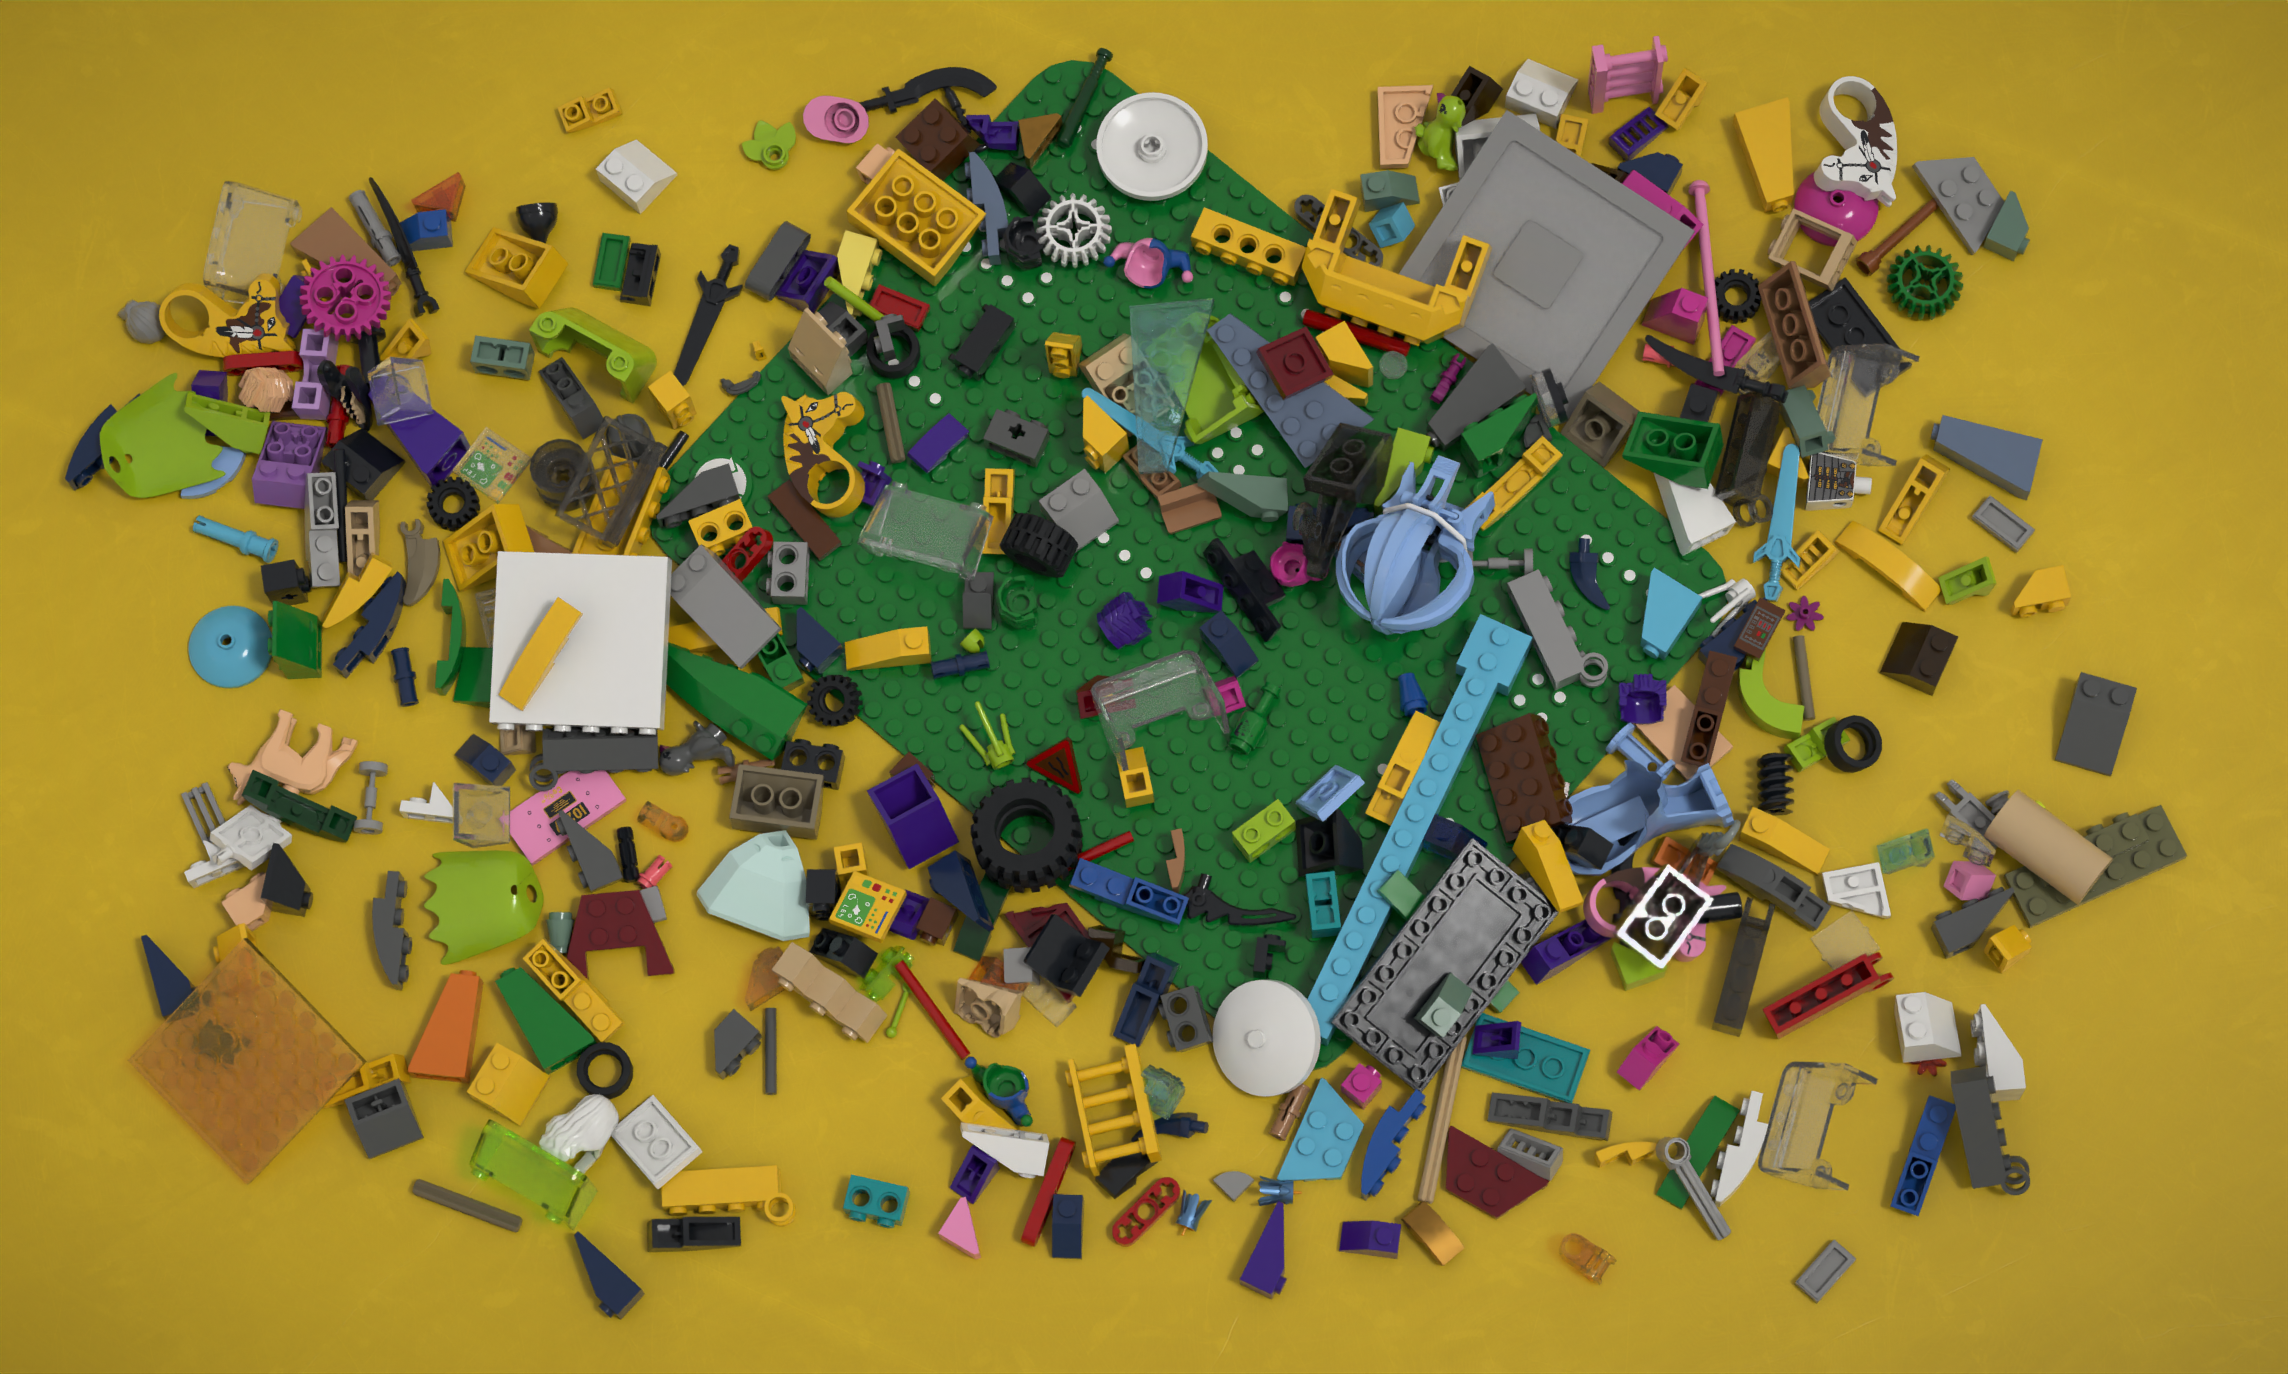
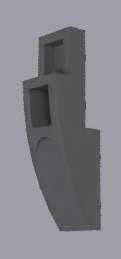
M1730 844L1715 867L1760 900H1769L1813 932L1817 930L1831 908L1829 904L1810 892L1811 887L1770 861L1736 845Z
M388 871L385 899L373 898V933L378 956L386 975L396 990H402L403 982H407L409 977V966L405 965L406 955L411 954L412 937H409L404 928H398L399 925H403L404 909L401 908V900L406 898L407 881H404L399 871Z

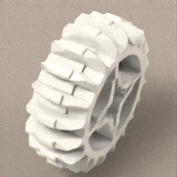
M1072 193L1070 195L1071 200L1066 201L1062 195L1060 196L1059 204L1051 200L1050 207L1052 210L1047 208L1042 210L1044 217L1038 218V225L1041 227L1036 229V233H1041L1042 235L1038 242L1039 244L1044 243L1043 252L1046 256L1052 254L1051 260L1054 263L1061 258V264L1064 267L1069 261H1072V265L1076 269L1078 261H1083V264L1087 266L1089 264V257L1097 261V252L1105 253L1106 247L1104 244H1109L1111 241L1110 236L1107 234L1112 232V227L1108 225L1110 222L1109 215H1103L1105 208L1103 206L1096 207L1097 201L1095 199L1087 203L1086 195L1083 194L1080 200H1076L1075 194ZM1078 214L1089 217L1095 224H1090V221L1081 220ZM1068 215L1064 222H1057L1061 217ZM1074 221L1077 228V233H1075V240H1073V236L1071 233V228H1073ZM1091 236H1094L1089 243L1080 247L1083 240L1091 239ZM1054 238L1067 241L1070 244V248L1060 245Z

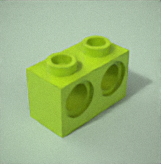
M1277 799L1232 832V840L1249 863H1251L1295 831L1296 822L1279 799Z

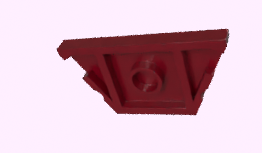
M1068 903L1055 904L1049 908L1036 907L1031 908V911L1018 913L1010 911L1005 914V917L1026 947H1032L1051 914L1058 915L1084 937L1091 939L1088 931ZM1058 990L1067 1004L1074 998V995Z
M1450 1126L1446 1191L1497 1220L1508 1213L1510 1209L1520 1205L1530 1196L1548 1186L1549 1180L1536 1175L1496 1150Z

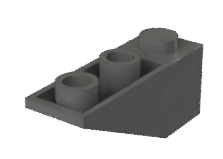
M563 357L539 371L583 440L607 425L595 402Z
M729 463L701 472L656 516L660 527L675 528L681 525L682 521L694 519L740 499Z
M558 811L560 819H557L556 823L561 835L567 834L571 845L567 846L572 861H579L582 871L578 873L583 888L589 887L593 893L624 880L614 853L564 811Z
M2003 887L1997 888L1987 894L1989 897L1980 902L1977 899L1970 900L1961 906L1962 910L1955 913L1948 910L1935 917L1936 921L1933 922L1931 930L1946 959L1973 948L2011 899L2014 893L2013 887L2004 890Z

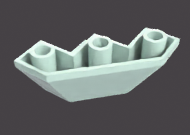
M786 830L759 834L729 851L697 891V897L707 913L781 941L806 938L810 935L809 910L806 905V876L798 849Z

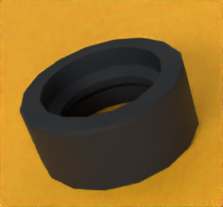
M905 325L906 329L890 333V336L903 337L910 346L908 358L898 365L884 364L879 359L873 338L879 336L877 328L870 334L866 344L867 356L873 370L879 375L890 379L902 378L910 374L917 367L921 357L920 345L914 331L907 325Z
M1852 715L1835 722L1827 730L1824 738V749L1828 759L1836 768L1843 772L1854 773L1872 766L1879 759L1882 751V738L1879 730L1870 720L1863 716ZM1852 728L1863 738L1865 755L1862 759L1854 760L1844 751L1841 744V734L1844 729Z
M598 1042L589 1046L580 1055L577 1062V1077L581 1086L589 1095L600 1094L608 1099H613L622 1095L629 1088L633 1079V1066L629 1056L620 1046L610 1042ZM602 1054L616 1057L622 1066V1074L619 1080L609 1087L594 1085L588 1076V1067L591 1061Z

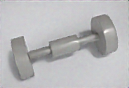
M1524 548V560H1508V557L1488 558V561H1473V551L1467 550L1473 567L1488 566V569H1509V566H1524V575L1533 572L1532 548Z
M375 761L359 763V773L370 776L369 787H366L364 808H367L366 819L354 821V831L357 833L371 835L382 833L383 823L372 820V811L376 808L377 798L375 777L387 775L388 765Z

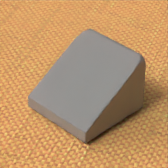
M658 886L640 890L654 923L667 920Z

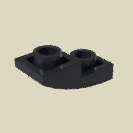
M1142 1152L1115 1158L1101 1170L1100 1175L1095 1177V1181L1116 1199L1136 1184L1139 1175L1158 1162L1151 1163L1148 1155H1142Z

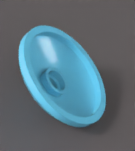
M241 606L217 608L200 619L191 633L188 647L191 664L203 680L216 687L239 688L248 685L263 674L271 661L272 655L268 653L267 644L268 638H272V633L264 619L248 608ZM226 638L232 639L229 645H223V640Z

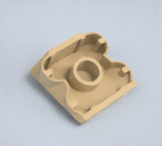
M959 978L954 1013L958 1014L968 1023L980 1024L987 1034L997 1038L1001 1034L1003 1035L1014 1029L1021 1016L1019 1011L1023 992Z

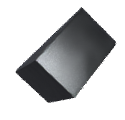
M1010 162L995 177L999 189L1028 215L1032 216V218L1052 199L1030 169Z

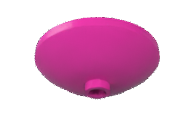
M1815 172L1810 174L1797 190L1794 209L1854 235L1857 242L1864 238L1876 222L1879 208L1878 199L1864 201L1863 197L1851 191H1824L1814 181ZM1839 196L1843 199V201L1837 203L1833 200V198ZM1802 224L1800 225L1803 232L1812 240L1826 246H1836L1837 240Z

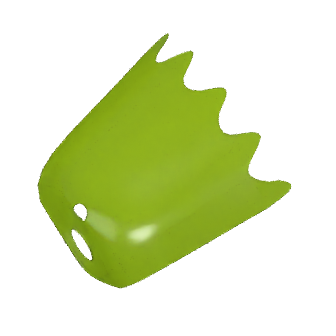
M177 373L165 377L111 416L101 428L100 447L104 468L110 477L129 496L136 498L155 497L210 482L226 474L224 471L216 470L212 467V462L221 453L223 448L219 445L207 443L205 440L207 428L184 412L187 393L196 394V392L174 390V382L178 376ZM126 454H129L132 457V462L130 464L125 458ZM111 456L116 458L120 465L119 473L111 468L109 462Z
M498 850L439 852L433 854L434 858L441 860V865L429 871L424 877L437 885V889L434 895L426 901L424 907L439 917V924L430 933L429 938L443 942L448 946V952L441 960L442 965L456 963L523 937L535 928L542 910L544 897L533 867L524 855L512 851ZM513 885L517 887V895L511 893ZM528 885H532L536 891L537 897L534 903L527 897L526 889Z

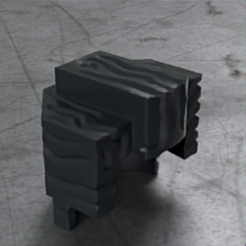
M1032 216L1014 217L1003 234L1008 260L1024 270L1042 266L1041 255L1044 254V243L1039 244L1038 242L1042 235L1041 233H1035Z

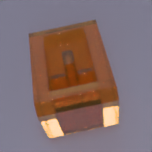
M457 172L411 201L417 213L446 209L450 220L456 222L466 185L460 173Z
M983 956L969 977L970 980L1014 989L1023 993L1029 983H1005L1004 962L997 957Z

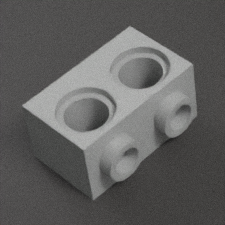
M773 542V551H768V568H772V578H767L766 594L771 595L773 604L807 605L810 549L807 542ZM786 555L796 557L791 564H783L781 560ZM785 582H792L794 584L790 591L784 592L780 590L781 585Z

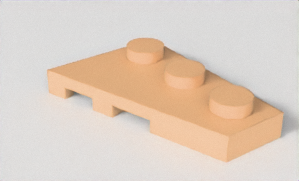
M1433 85L1378 87L1380 169L1408 168L1418 138L1414 127L1423 122L1433 91Z

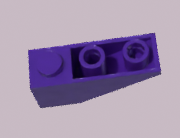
M1585 919L1535 945L1522 960L1521 964L1534 983L1538 985L1557 975L1612 938L1596 933Z

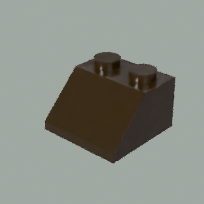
M1902 622L1880 674L1933 696L1956 645L1958 636L1933 625Z

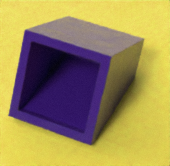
M918 764L867 790L908 869L959 843L937 794Z

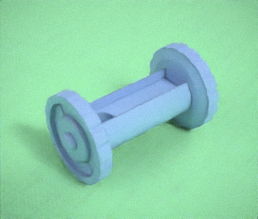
M1631 722L1628 723L1614 736L1605 750L1609 754L1618 750L1628 760L1643 765L1648 772H1650L1648 765L1655 763L1657 769L1654 772L1661 776L1663 782L1674 769L1676 763L1672 759L1666 763L1661 762L1632 735L1636 726Z

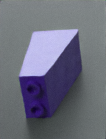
M385 374L382 379L378 378L371 385L368 395L378 414L429 486L435 485L437 487L439 485L438 481L442 479L444 482L472 450L464 433L388 374Z

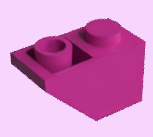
M1656 1026L1632 1049L1617 1073L1640 1090L1657 1073L1679 1046V1043L1668 1032Z

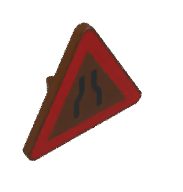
M1070 738L1062 739L1027 760L1026 765L1029 768L1076 794L1082 791L1072 740Z

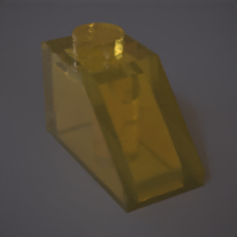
M779 946L774 949L769 947L763 950L757 956L758 959L754 961L745 997V1002L750 1011L785 990V988L777 983L779 977L772 971V968L783 955Z

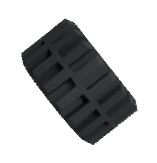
M1017 513L1014 515L1000 543V547L1011 560L1020 566L1043 576L1061 578L1064 576L1078 548V542L1065 529L1047 519L1033 514Z

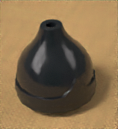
M533 203L516 207V216L522 230L531 239L546 243L550 232L557 222V203Z

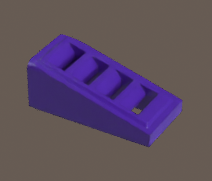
M1650 107L1646 108L1609 137L1608 144L1625 161L1633 159L1668 128V125L1662 119L1654 115L1655 112ZM1649 117L1658 127L1653 129L1645 119ZM1639 124L1649 132L1647 135L1637 127ZM1632 130L1641 138L1639 141L1630 134ZM1624 137L1633 144L1631 147L1622 140Z

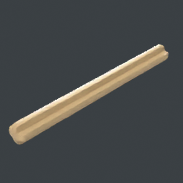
M1464 1036L1446 1060L1418 1194V1201H1425L1427 1204H1432L1434 1201L1467 1042L1466 1036Z

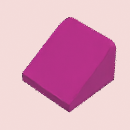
M1235 676L1208 685L1219 716L1246 707Z

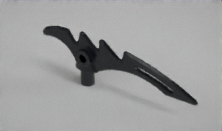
M1201 873L1198 886H1192L1183 895L1189 898L1186 905L1188 907L1187 916L1189 919H1193L1204 912H1207V922H1212L1228 915V924L1265 925L1296 919L1295 914L1274 908L1248 910L1230 905L1219 898L1213 891L1208 890L1212 876ZM1276 914L1275 917H1269V918H1257V919L1242 918V915H1252V916H1255V915Z

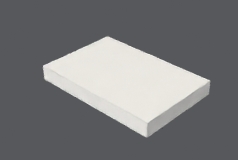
M654 1095L619 1122L611 1134L613 1139L657 1189L661 1188L702 1153L699 1146Z

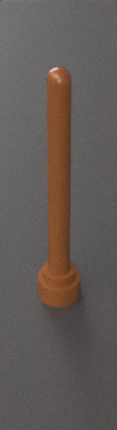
M1932 198L1874 251L1863 252L1855 260L1859 269L1868 276L1875 273L1879 269L1881 259L1939 208L1937 202Z

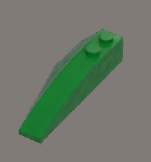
M668 642L666 684L710 721L773 761L785 751L786 742L792 741L808 705L807 703L758 673H747L738 670V666L715 662L712 657L695 655L690 653L689 649Z

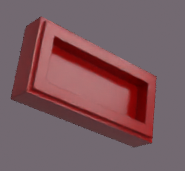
M880 284L870 302V305L883 315H903L905 325L917 332L920 331L930 310L929 304Z

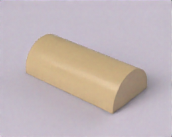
M2019 789L2001 808L1984 834V837L2077 905H2079L2113 861L2112 857Z

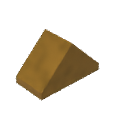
M1058 113L1018 120L1026 166L1031 169L1060 131L1063 123L1062 116Z

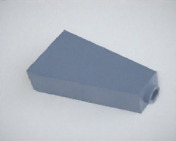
M1942 415L1940 424L1934 423L1930 438L1935 440L1934 451L2018 498L2027 500L2043 439Z

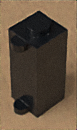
M991 304L983 305L981 310L984 314L958 353L956 355L950 354L948 360L955 364L956 371L967 379L973 377L980 381L1016 328L1013 317Z

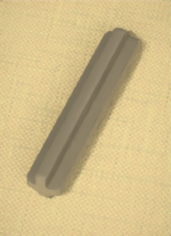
M881 383L876 386L889 456L892 463H901L906 458L892 387L890 383Z

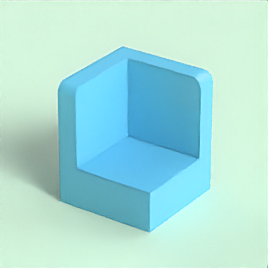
M1404 202L1380 209L1369 223V226L1380 248L1404 241L1414 229L1415 224Z

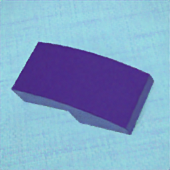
M949 413L912 447L907 456L926 473H929L947 458L949 451L967 438L969 431Z

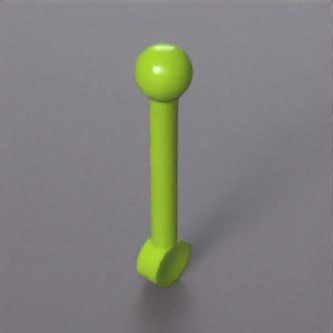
M906 983L903 984L904 992L891 1027L886 1030V1035L889 1038H894L897 1035L896 1027L908 995L912 993Z

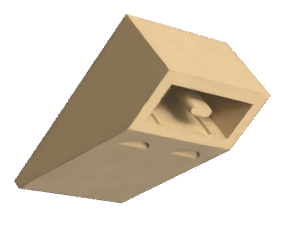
M806 308L788 346V351L795 363L829 395L853 374L850 365L852 360L848 356L849 350L845 347L847 344L845 339L837 331L832 333L826 327L828 323L820 313L816 312L813 314Z
M1122 334L1078 364L1095 391L1149 424L1175 407L1174 402L1131 335ZM1122 427L1123 430L1127 433L1128 437L1134 435L1127 429Z

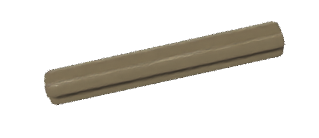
M417 1179L413 1186L412 1192L417 1196L510 1231L518 1232L522 1225L523 1219L520 1216L427 1181Z

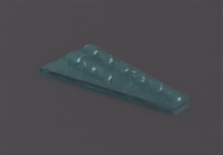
M1213 298L1129 306L1138 470L1140 474L1169 472L1215 301Z

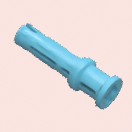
M201 515L196 518V521L200 523L194 522L193 532L238 547L242 554H253L263 558L264 562L270 563L277 553L278 540L274 538L268 540L257 536L255 531L243 532L204 518Z

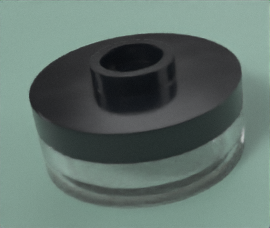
M1548 368L1529 375L1532 394L1536 393L1537 395L1536 406L1543 421L1547 423L1548 428L1568 422L1569 419L1564 405L1568 404V400L1562 383H1555L1551 369Z

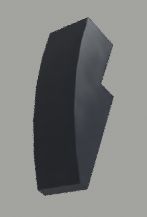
M740 1217L651 1219L647 1223L648 1252L697 1251L740 1247Z

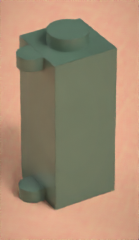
M1805 385L1786 390L1789 394L1785 403L1779 402L1780 414L1786 426L1790 428L1794 441L1799 447L1801 458L1827 451L1828 444L1834 442L1836 437L1832 431L1827 432L1813 403V400L1816 398L1814 391L1807 390Z

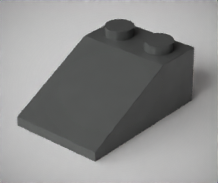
M2081 672L2075 685L2055 761L2111 777L2137 688Z

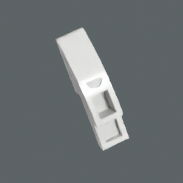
M1751 1091L1749 1099L1743 1098L1740 1115L1745 1116L1743 1127L1737 1126L1734 1143L1739 1144V1147L1728 1144L1726 1152L1720 1151L1716 1168L1722 1169L1719 1180H1713L1710 1194L1711 1197H1715L1714 1203L1717 1207L1723 1205L1737 1191L1757 1160L1768 1128V1124L1757 1121L1763 1093Z

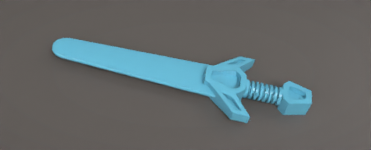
M1091 388L1082 390L1083 398L1088 395L1115 422L1159 452L1165 468L1171 473L1175 474V462L1177 461L1184 462V465L1186 463V466L1189 465L1188 467L1196 470L1197 479L1209 471L1218 472L1209 461L1199 463L1200 461L1195 460V458L1193 459V456L1190 457V454H1186L1184 451L1185 447L1195 444L1187 436H1168Z
M1788 444L1783 451L1767 543L1754 552L1753 563L1765 556H1768L1771 560V572H1769L1771 575H1769L1768 582L1763 585L1767 601L1777 602L1783 590L1779 584L1782 562L1790 558L1800 568L1801 558L1791 547L1800 456L1799 447L1795 444Z

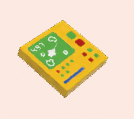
M854 871L829 918L830 924L882 943L907 893L903 889Z

